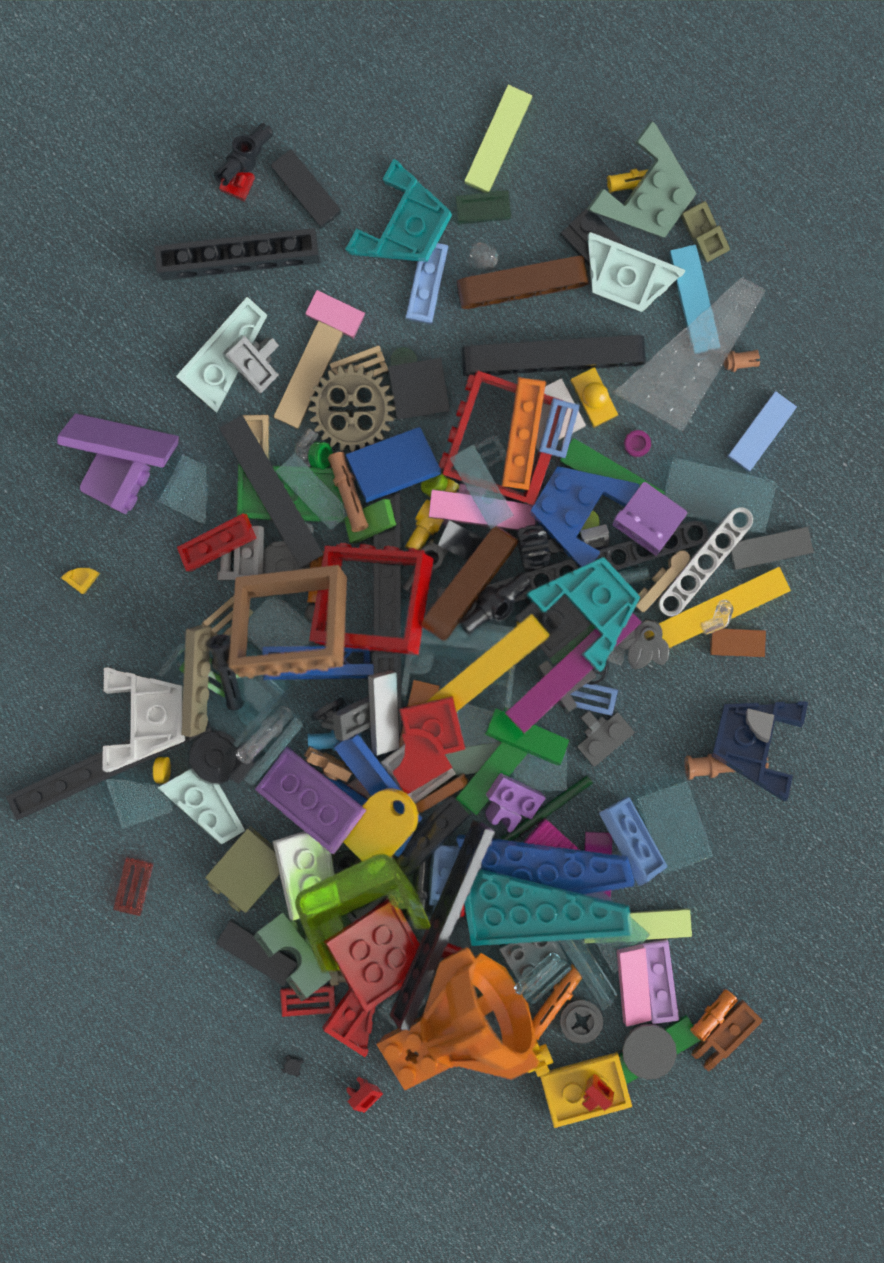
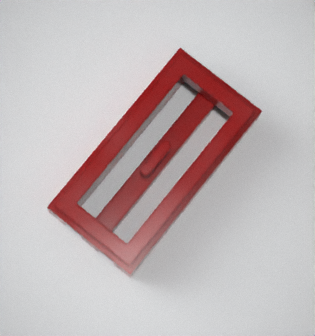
M331 984L322 985L314 993L329 992V995L307 997L303 1001L299 997H286V995H296L291 987L281 988L282 1017L333 1013L336 1008L334 986H331ZM329 1002V1006L287 1009V1005Z

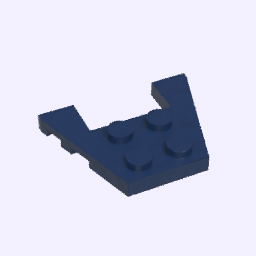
M798 701L794 704L775 702L774 704L759 705V703L724 704L712 757L777 798L787 801L793 775L767 769L765 765L775 721L802 728L808 702ZM747 709L774 715L768 743L758 739L749 725H747Z

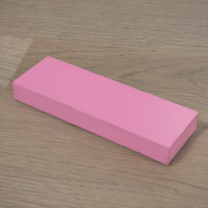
M642 944L618 949L617 961L623 1023L627 1027L651 1021L646 949Z

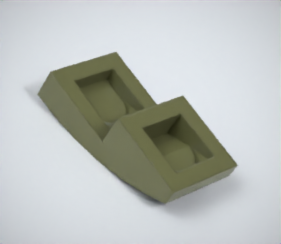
M706 201L690 207L681 214L684 225L705 262H709L730 250L722 229L716 225Z

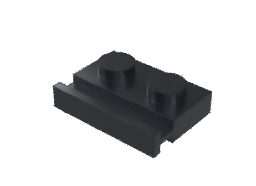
M587 208L560 233V236L579 256L584 257L589 267V232L625 246L597 214L588 211Z

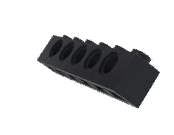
M315 228L154 246L157 273L163 281L321 263L318 236Z

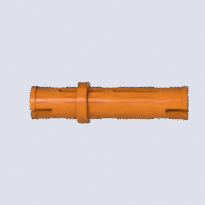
M571 964L561 981L554 984L553 992L533 1018L532 1024L536 1040L540 1039V1036L555 1018L566 1000H570L573 997L572 992L585 976V973L577 966Z

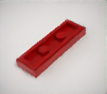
M242 513L178 546L177 549L185 570L191 572L257 538L248 515Z

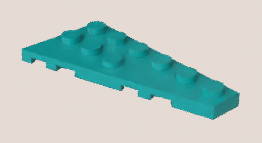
M482 869L477 872L470 894L464 902L471 946L631 936L632 934L628 905Z

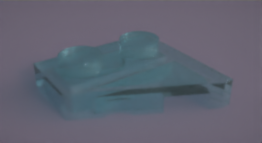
M468 703L457 711L465 747L500 742L485 735L493 711Z

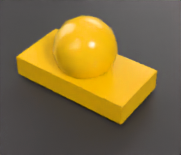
M595 367L570 380L593 427L599 426L618 416L609 397L608 390L603 385Z

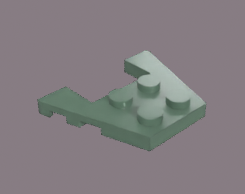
M652 121L646 125L635 143L655 161L624 204L620 203L605 189H601L587 210L665 238L692 201L696 192L658 127Z

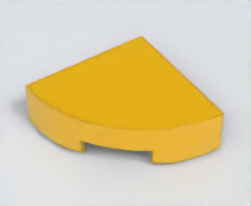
M76 568L66 572L61 578L80 593L85 594L100 573L90 568Z

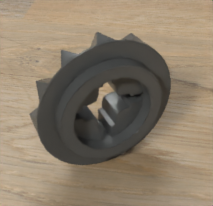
M578 999L568 1003L561 1012L560 1026L562 1032L569 1040L576 1043H588L600 1034L603 1027V1017L599 1008L591 1001ZM575 1012L582 1017L588 1016L585 1020L588 1030L582 1027V1025L574 1026L577 1022Z

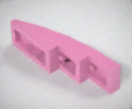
M432 490L429 518L442 520L445 518L457 523L481 525V527L489 528L497 525L502 529L518 531V529L528 525H535V518L530 514L534 505Z

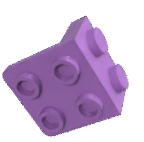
M97 453L80 485V490L119 512L127 514L128 510H132L137 501L136 495L140 487L146 484L150 476L149 470L151 467L144 463Z

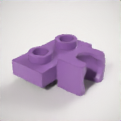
M500 773L486 793L488 799L492 801L486 810V817L493 825H496L501 820L507 827L508 832H512L522 818L520 815L532 819L546 797L542 792Z

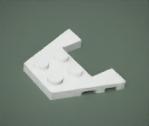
M104 668V692L107 694L131 692V743L103 746V771L111 772L185 741V736L181 735L183 686L136 676L128 672L116 671L112 668Z

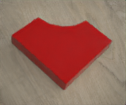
M453 696L399 709L406 736L417 735L427 739L434 745L439 756L465 750Z
M405 733L402 734L405 743V755L401 764L392 773L406 794L411 793L453 768L446 755L439 756L434 745L427 739L417 735L406 736Z

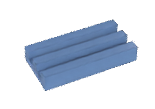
M552 398L538 451L562 458L566 457L580 405ZM557 405H559L561 410L550 448H546ZM567 408H570L572 410L560 451H557L556 447Z
M585 684L582 687L610 693L611 698L608 699L580 691L570 694L609 704L608 709L575 701L578 708L612 716L618 690L596 684Z

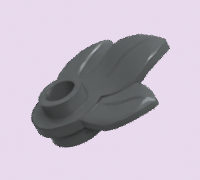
M642 621L618 645L619 648L628 650V662L634 670L645 667L651 660L659 665H664L667 662L669 645L662 638V628L656 621ZM652 631L654 635L648 638L644 636V633Z

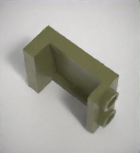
M250 826L205 877L209 881L207 885L217 894L222 892L229 898V905L236 911L240 912L242 910L246 913L280 874L274 846Z

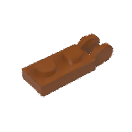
M743 1000L723 1018L724 1022L721 1025L718 1024L704 1042L701 1041L693 1049L691 1055L695 1059L701 1057L711 1046L717 1050L707 1058L703 1065L707 1071L713 1069L723 1058L726 1059L762 1023L763 1020Z

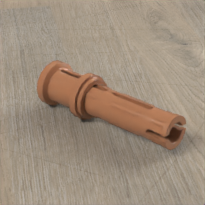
M712 754L701 758L685 756V773L688 780H692L696 776L708 775L710 778H715L719 773L736 772L712 757ZM766 763L765 768L768 769L769 763Z

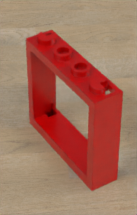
M476 371L474 376L469 375L465 390L469 391L466 401L461 400L458 406L456 416L460 417L457 427L452 426L447 442H450L451 446L448 453L443 452L439 463V467L443 468L441 473L534 505L552 456L551 454L538 451L531 472L529 490L525 489L524 493L452 469L481 382L516 394L517 384ZM544 394L543 403L551 405L552 398L555 397ZM557 405L546 448H550L561 410L559 405Z
M340 543L336 546H325L322 567L338 565L341 568L343 560L416 566L404 639L344 633V648L419 654L423 629L421 624L425 616L433 558L426 555L424 550H416L415 548H409L408 551H400V548L384 546V550L376 549L375 546L360 544L359 548H352L350 544ZM329 589L317 591L309 638L310 641L326 646Z

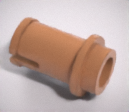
M758 350L739 353L730 351L729 354L724 355L725 369L735 372L739 368L759 367L760 361H756V359H760Z

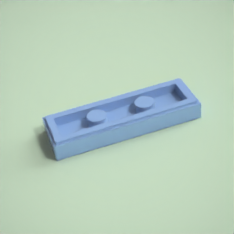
M437 243L428 262H417L406 314L407 320L432 325L448 245Z
M775 391L727 457L747 472H750L797 406Z

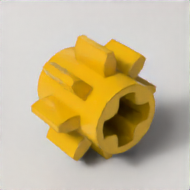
M536 1040L532 1051L537 1057L539 1064L536 1068L528 1071V1073L536 1071L539 1077L550 1072L548 1065L554 1062L546 1043L539 1046Z

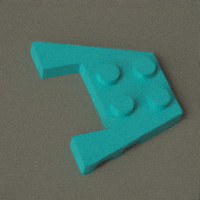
M393 159L382 180L386 185L404 192L402 199L380 239L356 229L345 250L350 255L428 262L452 214L396 159Z
M604 557L526 594L542 613L546 612L564 594L601 635L581 655L597 672H601L604 669L610 652L613 651L622 629L625 628L640 599L636 591Z

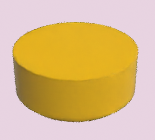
M157 757L153 765V779L158 784H165L170 779L169 757Z

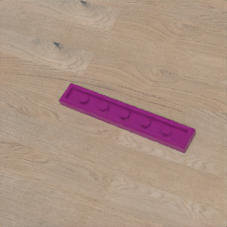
M633 613L625 628L622 629L615 647L642 623ZM596 629L506 712L505 715L523 733H526L593 669L591 664L581 654L601 635Z

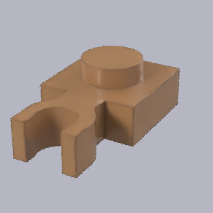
M309 746L304 754L307 757V762L321 767L324 771L323 773L332 780L337 781L339 778L347 782L352 774L344 761L324 752L323 754Z

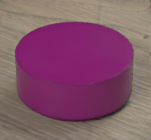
M634 430L624 439V450L631 457H642L650 450L651 439L644 431Z

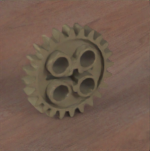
M353 364L349 365L348 372H345L344 368L339 366L338 375L332 370L328 371L330 379L321 377L320 381L323 386L313 387L318 396H310L309 398L311 401L316 402L315 406L308 408L309 411L316 412V416L312 417L310 422L318 421L319 423L314 431L323 430L325 433L321 440L323 441L330 437L332 439L330 442L331 447L339 442L340 451H343L347 445L350 446L351 452H354L357 445L362 449L366 447V442L370 445L375 444L374 437L383 440L385 437L381 430L390 431L391 429L386 424V421H394L395 419L392 415L388 414L389 411L396 409V406L388 405V401L394 398V395H386L385 393L390 386L382 387L380 383L383 377L381 376L375 380L373 378V369L368 374H364L365 369L363 365L360 366L357 372H355ZM365 387L371 391L372 399L369 402H363L359 398L360 388ZM334 388H341L345 392L343 402H337L333 399L332 391ZM352 401L356 407L375 406L376 410H358L354 412V415H351L350 410L330 411L329 406L346 407ZM365 414L371 417L373 422L371 428L365 429L361 427L359 423L361 415ZM335 415H341L345 418L346 425L343 429H338L334 426L333 417Z

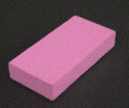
M318 290L305 313L307 317L329 325L353 339L365 316L364 312Z

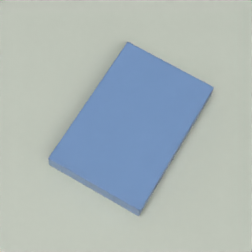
M627 796L599 813L622 856H628L633 876L639 886L647 883L667 868V864L630 797Z

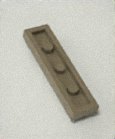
M206 625L186 629L181 735L187 737L205 732L208 723V677L211 667L209 663L210 650H208L207 641L211 638V626Z

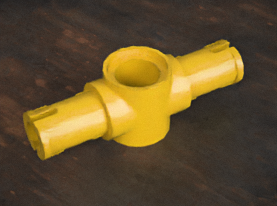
M448 479L445 492L456 493L460 486L451 479ZM427 499L415 518L417 521L415 525L417 527L405 545L407 549L415 548L416 550H421L429 536H433L435 532L437 533L443 522L442 519L429 518L431 499L430 501Z

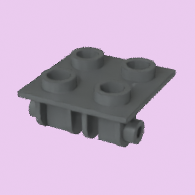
M557 941L503 944L499 948L522 987L568 962Z

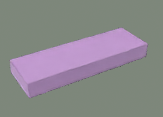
M668 940L640 942L646 949L651 1022L656 1024L678 1021Z

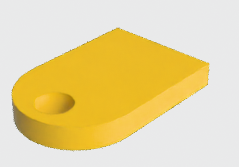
M394 788L383 789L367 800L362 806L366 809V812L343 841L374 874L382 868L412 835L418 823V811L414 801L405 792ZM395 800H399L404 804L405 811L403 814L395 811L393 807Z

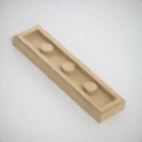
M318 321L276 410L275 419L299 429L312 402L309 398L316 393L313 387L320 385V378L324 376L343 336V332Z

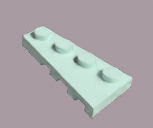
M246 297L176 376L216 413L238 373L236 368L222 353L240 335H244L251 344L254 343L267 318V314Z

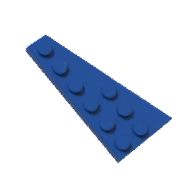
M459 834L457 836L459 849H461L466 835ZM492 839L480 868L583 895L632 887L635 883L628 856Z

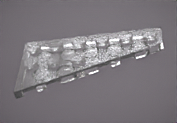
M742 277L720 296L705 312H702L686 329H683L613 393L683 432L766 290Z

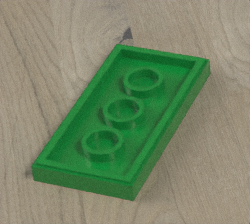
M238 465L236 517L244 513L252 520H272L243 469ZM273 466L305 522L344 523V503L338 487L334 485L333 479L335 477L332 468L317 469L311 467Z

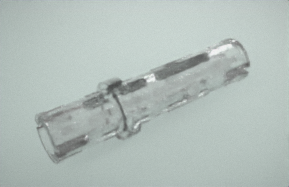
M281 706L271 717L264 719L259 730L238 749V758L243 763H250L272 738H276L282 733V728L293 717L291 710Z

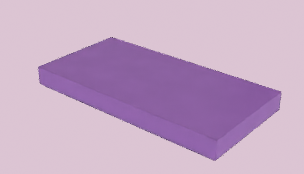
M75 413L59 433L57 444L163 468L177 447L179 436Z
M287 746L255 788L258 793L332 854H335L366 812L365 808Z

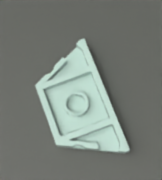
M589 232L588 234L592 293L643 312L673 282L685 273V270L594 233Z

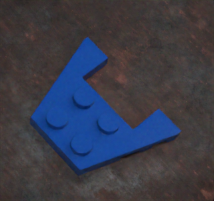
M557 466L532 507L530 514L581 568L595 561L600 554V551L576 537L601 496L604 495L625 507L640 485Z

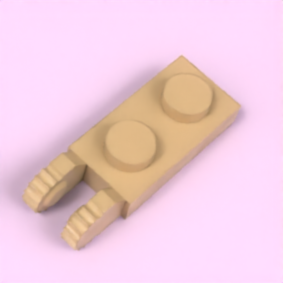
M681 550L673 554L668 559V568L665 570L662 567L653 576L652 580L655 583L648 590L644 587L638 593L640 599L635 607L636 611L639 613L645 612L680 574L690 561L691 557H689L690 554Z

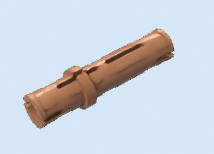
M344 452L333 453L328 457L335 477L333 482L341 494L352 532L363 531L369 525L353 483L355 477L349 471Z

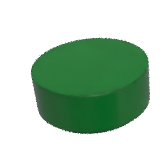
M315 442L311 445L308 452V460L313 468L325 469L329 467L328 457L333 454L331 446L326 442Z

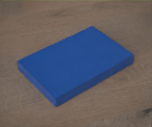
M420 427L346 454V460L366 503L441 475V469Z

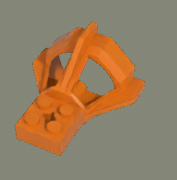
M467 947L441 960L424 1014L413 1021L410 1031L397 1028L384 1035L376 1044L404 1090L452 1067H463L507 1079H514L536 1068L539 1064L537 1057L532 1051L536 1044V1037L529 1006L506 967L482 953L473 956ZM474 985L483 994L477 999L474 991ZM494 1011L499 1023L502 1043L492 1032L484 1018L485 1015Z

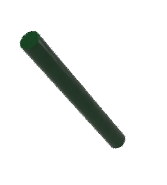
M588 775L584 776L537 810L532 819L526 818L512 832H507L501 836V839L507 841L516 840L592 785L593 782Z

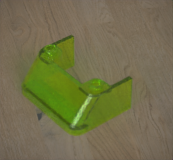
M377 854L302 890L297 895L295 907L321 973H336L340 971L324 941L345 928L341 916L386 894L394 907L408 910L415 929L427 930L431 928L415 888L391 856Z

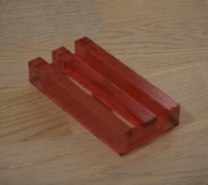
M126 857L113 910L137 916L141 915L153 862ZM131 865H135L126 906H122ZM141 867L145 868V871L139 891L136 908L134 909L132 908V905L141 872Z

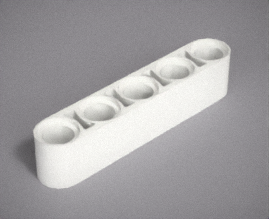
M736 508L725 516L693 555L688 564H686L687 566L659 597L658 607L662 613L668 616H675L684 609L753 524V516L749 510ZM737 512L744 514L746 517V523L741 528L736 527L732 521L734 514ZM720 533L726 534L729 538V544L724 549L718 548L715 543V538ZM703 554L709 555L712 560L711 566L706 570L698 566V559ZM686 575L692 576L695 580L694 587L688 591L684 590L680 584L681 579ZM669 596H674L678 601V606L673 611H667L663 606L665 598Z

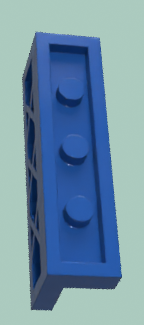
M326 646L262 647V655L326 649ZM344 648V653L347 654L343 657V667L328 668V671L318 669L307 670V672L302 674L285 672L279 676L262 675L263 680L368 679V676L374 675L373 664H370L369 650ZM351 653H363V664H350L346 658Z
M358 734L344 741L340 740L333 746L371 796L387 788L400 790ZM395 800L393 803L395 811L403 814L405 811L404 804L399 800ZM418 813V822H420L422 817Z

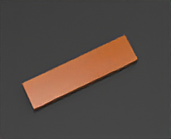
M518 377L502 486L529 490L546 381Z

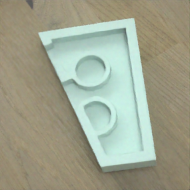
M191 769L158 787L165 796L219 844H223L245 831L220 785L207 784L200 781L192 773Z

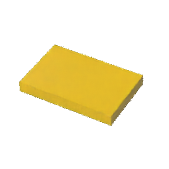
M617 1052L549 1070L550 1072L540 1076L554 1128L632 1107ZM594 1073L614 1091L613 1103L605 1111L598 1105L589 1112L582 1105V1102L585 1100L583 1096L586 1094L587 1080Z

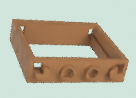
M335 565L236 577L229 667L239 677L247 676L249 679L254 678L256 675L279 676L285 672L302 674L307 672V670L318 669L328 671V668L343 667L347 577L341 568ZM329 589L326 649L246 657L250 598Z

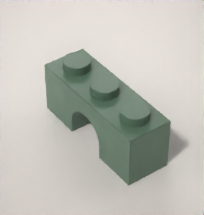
M282 913L254 935V938L269 958L282 950L289 951L296 957V971L286 981L300 1000L303 1001L332 978L329 975L331 971L324 960L317 959L313 953L314 947L306 937L302 938L297 932L298 926L296 922Z

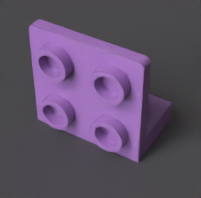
M643 482L623 511L621 510L616 516L612 525L657 556L685 518L687 511L648 483Z

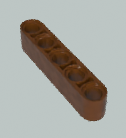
M574 256L465 277L456 281L461 308L473 309L577 289L588 285L589 281L584 257Z
M495 525L428 612L421 627L445 642L459 625V621L465 617L477 601L480 593L489 585L510 557L519 540Z

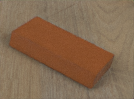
M711 628L710 655L765 657L766 631Z
M464 773L415 803L418 812H424L462 789L468 783Z

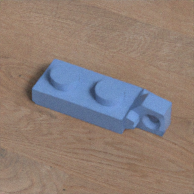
M441 845L432 853L429 905H433V912L460 851L459 846Z

